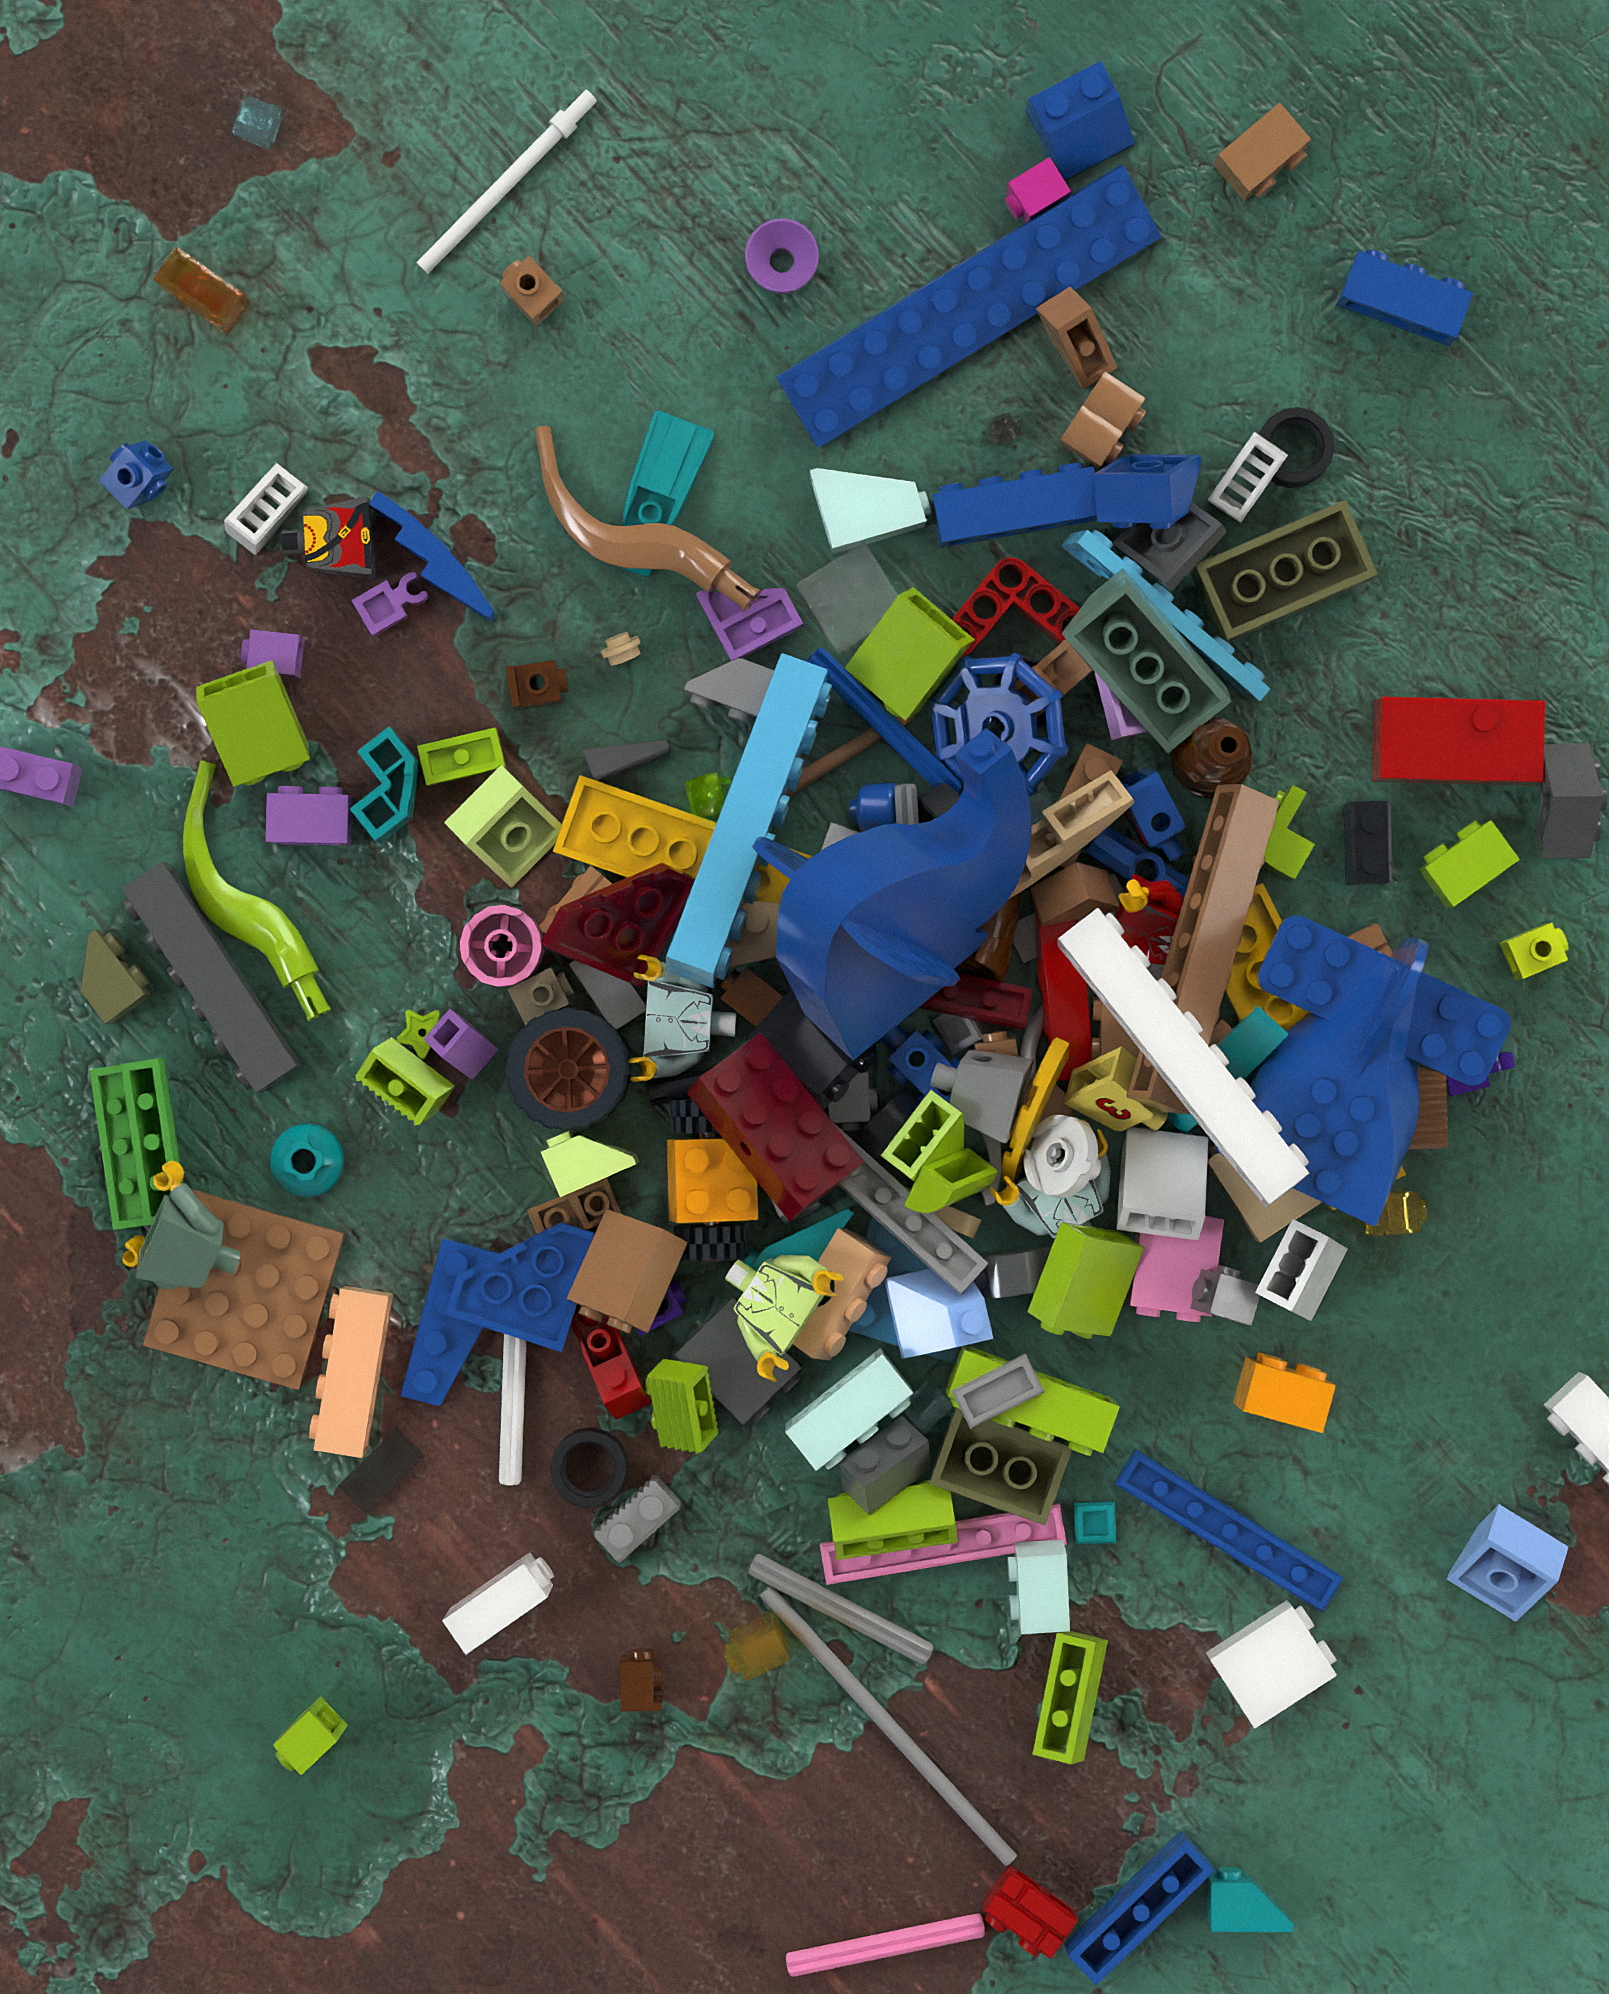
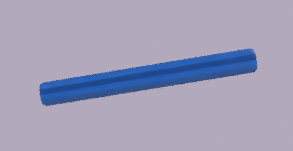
M818 648L808 658L807 662L828 669L826 683L832 684V689L932 787L945 783L957 793L961 790L962 783L824 648Z

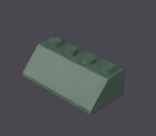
M1123 568L1090 595L1062 632L1066 640L1167 753L1189 737L1192 731L1199 725L1205 724L1232 702L1226 685Z

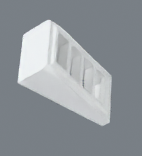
M1254 432L1210 495L1208 501L1241 523L1288 454ZM1254 446L1274 459L1271 466L1250 453ZM1245 460L1264 472L1265 475L1262 479H1259L1241 466ZM1236 473L1255 485L1256 488L1253 492L1249 491L1232 479ZM1228 486L1247 500L1244 505L1224 493L1225 488Z
M276 463L224 520L225 531L256 555L308 491V487ZM275 481L291 493L287 498L272 487ZM267 495L279 507L275 510L262 499L263 496ZM254 508L258 509L268 519L265 522L252 513V510ZM244 520L257 530L255 534L242 524Z

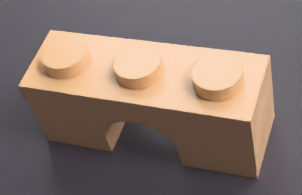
M838 1228L818 1263L827 1268L828 1271L841 1273L843 1281L834 1280V1293L837 1294L836 1297H831L826 1304H819L793 1345L814 1359L830 1361L832 1357L836 1356L846 1342L845 1335L852 1323L856 1322L863 1315L867 1306L866 1300L873 1288L877 1287L884 1280L887 1274V1265L892 1257L857 1232Z

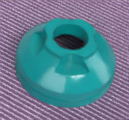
M311 1123L299 1124L284 1131L276 1140L270 1156V1167L278 1184L287 1192L301 1197H314L330 1190L341 1177L345 1163L342 1145L337 1137L328 1129ZM299 1149L310 1150L316 1158L315 1166L309 1173H300L293 1167L292 1158Z

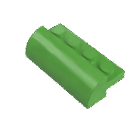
M165 1058L89 1069L113 1230L151 1225L164 1195L170 1196L171 1193L170 1190L162 1191L157 1189L153 1181L154 1176L162 1172V1165L169 1161H176L180 1164Z

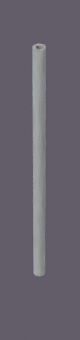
M770 1585L767 1586L759 1594L764 1602L1005 1866L1009 1865L1017 1857V1854L777 1590Z

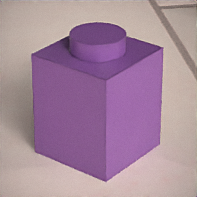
M250 629V638L244 639L242 643L241 662L247 664L246 669L273 660L280 677L301 679L305 639L297 634Z
M451 1009L445 1013L424 1038L444 1060L471 1080L476 1077L499 1050L478 1029Z

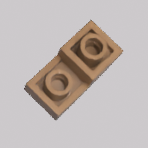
M607 1178L565 1196L557 1197L527 1209L536 1234L560 1222L585 1230L600 1224L606 1209L621 1214Z

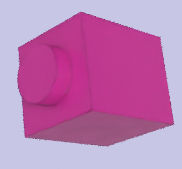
M1049 157L1008 182L1006 190L1008 196L1004 200L1015 219L1022 217L1026 223L1070 196L1071 190Z

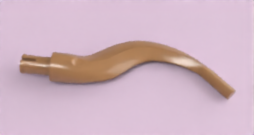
M540 426L535 429L542 478L550 504L563 527L580 547L596 559L610 565L633 569H667L676 571L693 581L709 594L717 589L745 612L751 608L752 604L750 602L753 601L755 603L761 591L731 571L733 562L697 536L673 525L662 523L612 526L600 522L588 514L571 496L559 476L551 427Z

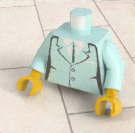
M638 956L637 959L646 960L648 969L645 974L634 973V976L637 979L648 981L643 1057H634L628 1060V1063L637 1062L641 1066L640 1076L630 1077L632 1082L677 1076L699 1064L703 1059L704 1052H710L711 1035L735 1037L736 1012L713 1011L714 995L708 993L707 986L667 972V963L660 962L655 957Z
M1098 1129L1097 1158L1101 1162L1100 1173L1094 1180H1089L1088 1184L1080 1192L1071 1197L1057 1198L1046 1195L1044 1192L1036 1190L1031 1186L1027 1177L1018 1180L1014 1184L1007 1175L1003 1176L1007 1182V1186L1003 1191L996 1192L990 1186L989 1192L1005 1208L1015 1223L1036 1235L1049 1234L1052 1238H1055L1061 1222L1092 1227L1089 1220L1104 1212L1102 1205L1109 1198L1111 1170L1106 1154L1108 1149L1106 1139L1102 1131ZM1064 1157L1058 1159L1057 1163L1061 1164L1064 1160Z

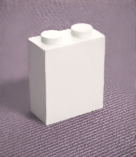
M1130 1127L1127 1129L1121 1150L1117 1230L1191 1240L1199 1239L1205 1219L1208 1137L1195 1136L1191 1133L1158 1131L1148 1127Z
M1292 1219L1255 1293L1311 1321L1348 1249L1330 1237Z
M529 1552L453 1605L442 1621L466 1655L545 1600L553 1587L550 1579L554 1575L542 1557L535 1560L531 1552Z
M1287 1600L1206 1652L1254 1728H1257L1337 1676L1331 1667V1664L1337 1661L1324 1640L1316 1643L1308 1631L1314 1627L1311 1619L1302 1606L1294 1609Z

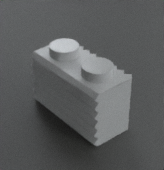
M652 1475L650 1481H646L644 1486L639 1487L638 1492L634 1491L632 1497H628L626 1502L621 1503L620 1508H615L614 1513H610L607 1519H603L602 1524L597 1525L595 1538L620 1563L680 1509L681 1501L658 1475Z

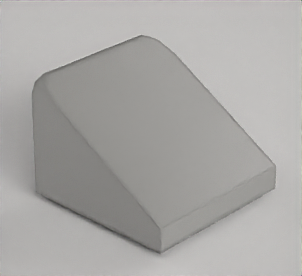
M942 1014L932 1020L952 1055L982 1039V1034L994 1031L991 1023L949 1014Z

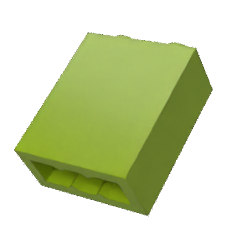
M912 587L897 596L846 665L845 669L867 691H872L879 697L888 712L894 716L902 717L906 721L921 711L975 639Z
M273 660L196 687L198 707L233 787L243 783L244 785L256 784L262 781L268 774L280 770L284 772L293 771L301 767L305 761L310 760L307 739Z
M1061 1222L1027 1312L1042 1321L1041 1328L1057 1335H1063L1064 1331H1071L1075 1335L1087 1339H1092L1093 1334L1111 1337L1145 1247L1119 1231Z

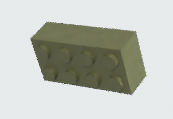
M1346 500L1202 561L1190 571L1217 635L1228 643L1365 584L1378 575Z

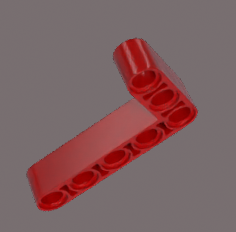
M1008 557L996 564L951 620L975 639L961 657L963 658L973 654L1010 607H1013L1058 645L1066 639L1062 635V623L1073 619L1080 608L1026 563L1018 558ZM1007 568L1014 569L1020 574L1021 583L1017 587L1007 588L1000 582L999 573ZM1044 594L1048 596L1052 602V610L1044 614L1035 612L1030 604V600L1034 595ZM982 599L990 601L995 607V615L989 619L977 617L973 610L974 603Z

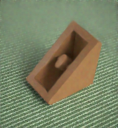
M1078 862L1030 887L1029 890L1041 927L1084 918L1097 908L1102 913L1118 910L1119 908L1107 870Z

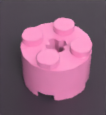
M506 905L490 906L475 914L469 923L465 925L460 940L461 958L470 973L481 982L497 987L515 986L532 977L541 966L545 952V946L541 943L543 933L538 928L536 921L522 910ZM507 935V942L513 943L512 951H507L504 958H499V952L493 951V943L500 942L501 937Z

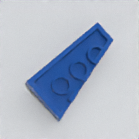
M446 1238L442 1239L400 1396L437 1406L442 1404L484 1328L444 1315L457 1275L499 1254V1252Z

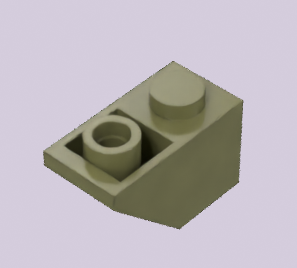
M95 929L88 934L81 993L105 1024H114L152 995L146 988L150 981L136 964L130 967L121 954L125 951V948L112 932L105 934L104 931Z

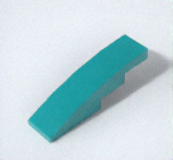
M1257 1006L1224 1036L1216 1046L1228 1059L1229 1064L1225 1068L1235 1080L1239 1077L1245 1079L1288 1036V1033ZM1168 1112L1167 1119L1183 1134H1186L1198 1123L1190 1112L1189 1115Z

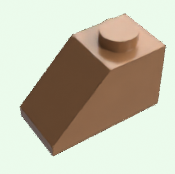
M1068 287L1036 308L1050 340L1083 389L1098 381L1104 372L1109 374L1117 368L1092 308L1071 287Z

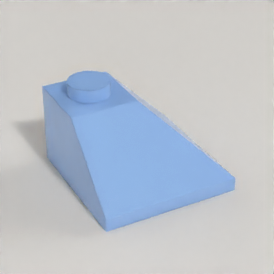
M931 1269L884 1279L902 1359L993 1339L985 1299L974 1281L959 1295Z

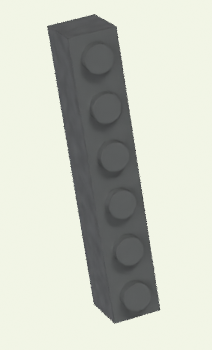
M161 862L121 888L127 897L122 901L125 908L135 921L141 918L149 930L145 934L148 943L158 955L162 952L165 954L172 965L167 968L169 975L180 989L186 986L194 1000L189 1002L192 1010L201 1022L209 1021L216 1032L212 1036L215 1045L224 1056L228 1054L232 1056L238 1065V1068L234 1070L235 1075L246 1090L253 1088L255 1093L263 1092L302 1066L170 864Z

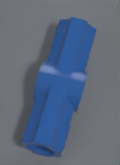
M1108 826L1088 843L1084 852L1124 878L1127 882L1135 874L1137 863L1145 859L1154 867V875L1150 882L1168 880L1185 897L1190 879L1164 863L1158 855L1146 851L1112 827Z

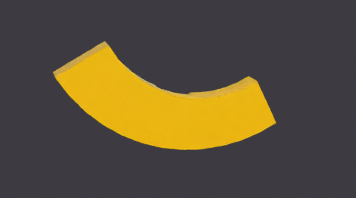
M1056 1037V1039H1053L1032 1081L1033 1086L1029 1093V1100L1026 1105L1021 1107L1010 1134L1012 1139L1009 1146L1013 1151L1012 1153L1008 1151L1004 1153L1001 1164L1000 1181L1007 1184L1003 1178L1005 1175L1014 1184L1024 1167L1025 1150H1031L1034 1140L1032 1134L1040 1122L1053 1088L1069 1058V1043Z

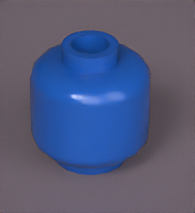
M894 782L865 784L859 788L856 799H851L849 811L852 823H858L861 832L880 825L896 823L894 788L898 784Z

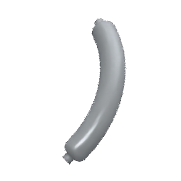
M1043 1002L1032 1016L1021 1043L1020 1057L1034 1060L1029 1084L1037 1073L1035 1063L1036 1051L1044 1030Z

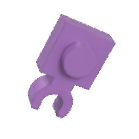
M415 572L404 575L399 582V586L394 590L386 580L351 600L373 637L408 618L403 606L407 604L420 605L429 598L426 591H422L418 595H410L408 593L409 585L419 579Z

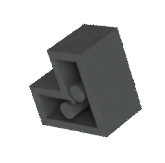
M1589 743L1544 744V782L1537 784L1541 804L1535 831L1542 858H1591L1593 843L1600 840L1601 822L1599 814L1600 811H1605L1607 807V789L1605 786H1600L1599 760H1593Z

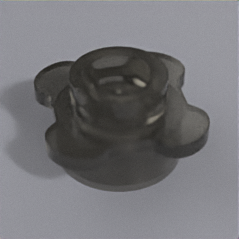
M1010 412L1003 413L987 422L989 428L982 431V434L990 438L994 447L1003 445L1023 434L1019 425L1023 422L1022 417L1019 418L1018 415L1011 417Z

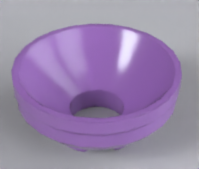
M774 219L760 225L752 233L745 250V262L752 279L761 288L776 294H788L803 288L812 279L819 262V250L815 238L804 225L790 219ZM780 250L789 252L795 261L793 267L785 273L775 271L770 265L772 255Z

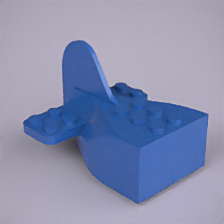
M1289 916L1280 924L1258 970V984L1267 993L1300 1007L1309 1013L1285 1030L1288 1036L1251 1072L1247 1084L1256 1095L1252 1102L1261 1113L1268 1110L1282 1127V1131L1278 1133L1288 1147L1294 1143L1309 1162L1305 1166L1309 1174L1296 1184L1293 1189L1376 1227L1411 1144L1419 1114L1417 1062L1463 1084L1479 1085L1488 1077L1511 1026L1510 1017L1503 1009L1422 972L1428 952V942L1420 938H1405L1395 949L1391 957L1303 916ZM1216 1146L1215 1150L1221 1155H1223L1222 1152Z

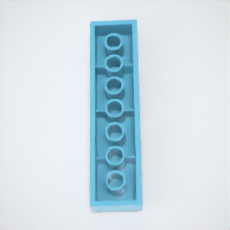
M781 653L666 955L667 972L714 988L717 978L725 980L732 961L731 954L733 949H730L729 945L731 940L739 942L747 920L745 919L747 911L743 910L746 902L753 905L761 883L759 881L761 873L757 872L760 865L767 867L769 863L752 846L756 839L761 836L774 841L776 836L772 834L774 827L781 830L784 824L790 797L786 796L787 791L795 792L803 772L801 768L804 759L800 758L801 754H810L817 735L815 731L818 722L814 721L815 717H824L831 695L829 694L832 684L826 683L828 669Z

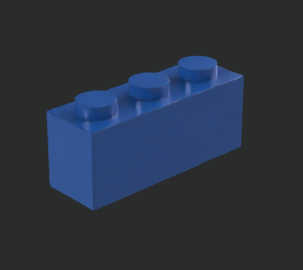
M1366 250L1365 253L1358 251L1351 262L1336 303L1337 306L1450 346L1456 340L1473 292L1464 289L1465 285L1462 282L1447 277L1441 280L1427 276V271L1424 268L1414 264L1406 263L1404 266L1394 264L1388 261L1389 257L1379 251Z

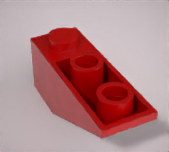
M577 1304L571 1326L606 1408L617 1420L651 1404L650 1395L646 1393L645 1383L621 1331L607 1325L608 1317L604 1316L602 1322L599 1323L579 1314L581 1306Z

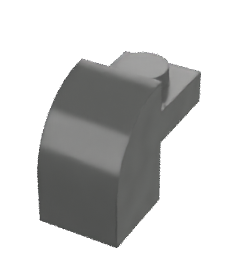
M1052 1246L1026 1248L1004 1254L981 1256L988 1262V1265L973 1281L984 1298L991 1297L993 1299L1034 1293Z

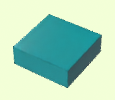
M1114 1501L1073 1502L1075 1544L1116 1543Z

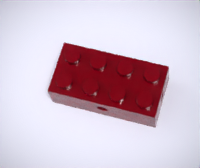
M759 1033L700 1076L687 1093L789 1222L849 1178L864 1163L863 1159L762 1033Z

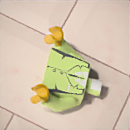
M780 1255L775 1259L770 1258L763 1262L757 1272L739 1259L734 1263L725 1280L743 1291L733 1309L738 1314L737 1323L746 1344L758 1362L757 1371L760 1376L776 1382L777 1379L773 1376L775 1365L785 1371L789 1368L788 1362L776 1356V1352L782 1355L790 1349L824 1296L836 1297L837 1294L833 1293L830 1289L831 1280L842 1282L843 1275L841 1273L828 1271L827 1268L816 1260L805 1255Z

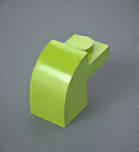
M1294 785L1288 787L1285 792L1279 789L1273 797L1279 801L1275 815L1276 822L1269 835L1263 867L1289 882L1296 879L1315 845L1287 828L1307 792Z

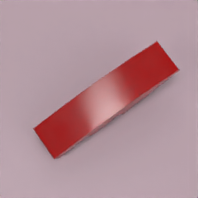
M1035 913L1038 991L1042 994L1044 1034L1048 1038V1049L1056 1037L1069 1043V1058L1057 1081L1070 1080L1074 1069L1091 1061L1092 1053L1086 981L1057 946L1058 938L1078 923V919L1041 927L1037 913Z

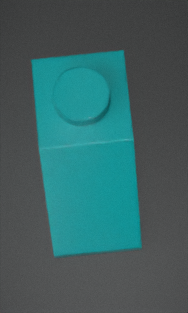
M1220 1867L1217 1869V1873H1212L1207 1878V1924L1211 1932H1293V1923L1288 1914L1248 1873H1242V1869Z

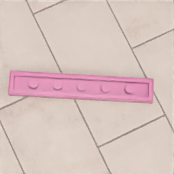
M1059 1502L1053 1503L1046 1526L1006 1511L955 1520L957 1543L837 1560L834 1541L821 1542L820 1550L826 1585L1015 1553L1014 1542L1063 1539L1064 1545H1066Z

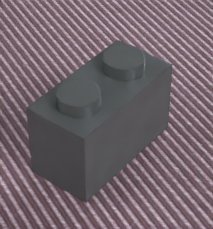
M903 1416L896 1419L839 1462L843 1490L868 1514H871L932 1469L928 1440Z

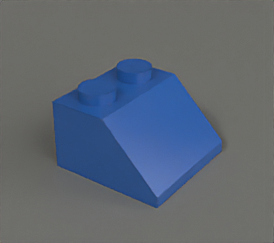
M1101 61L1030 97L1028 100L1026 113L1064 181L1135 144L1121 98Z
M1125 454L1093 474L1097 522H1112L1114 528H1129L1137 525V523H1150V528L1153 529L1173 527L1177 520L1189 513L1201 465V455Z

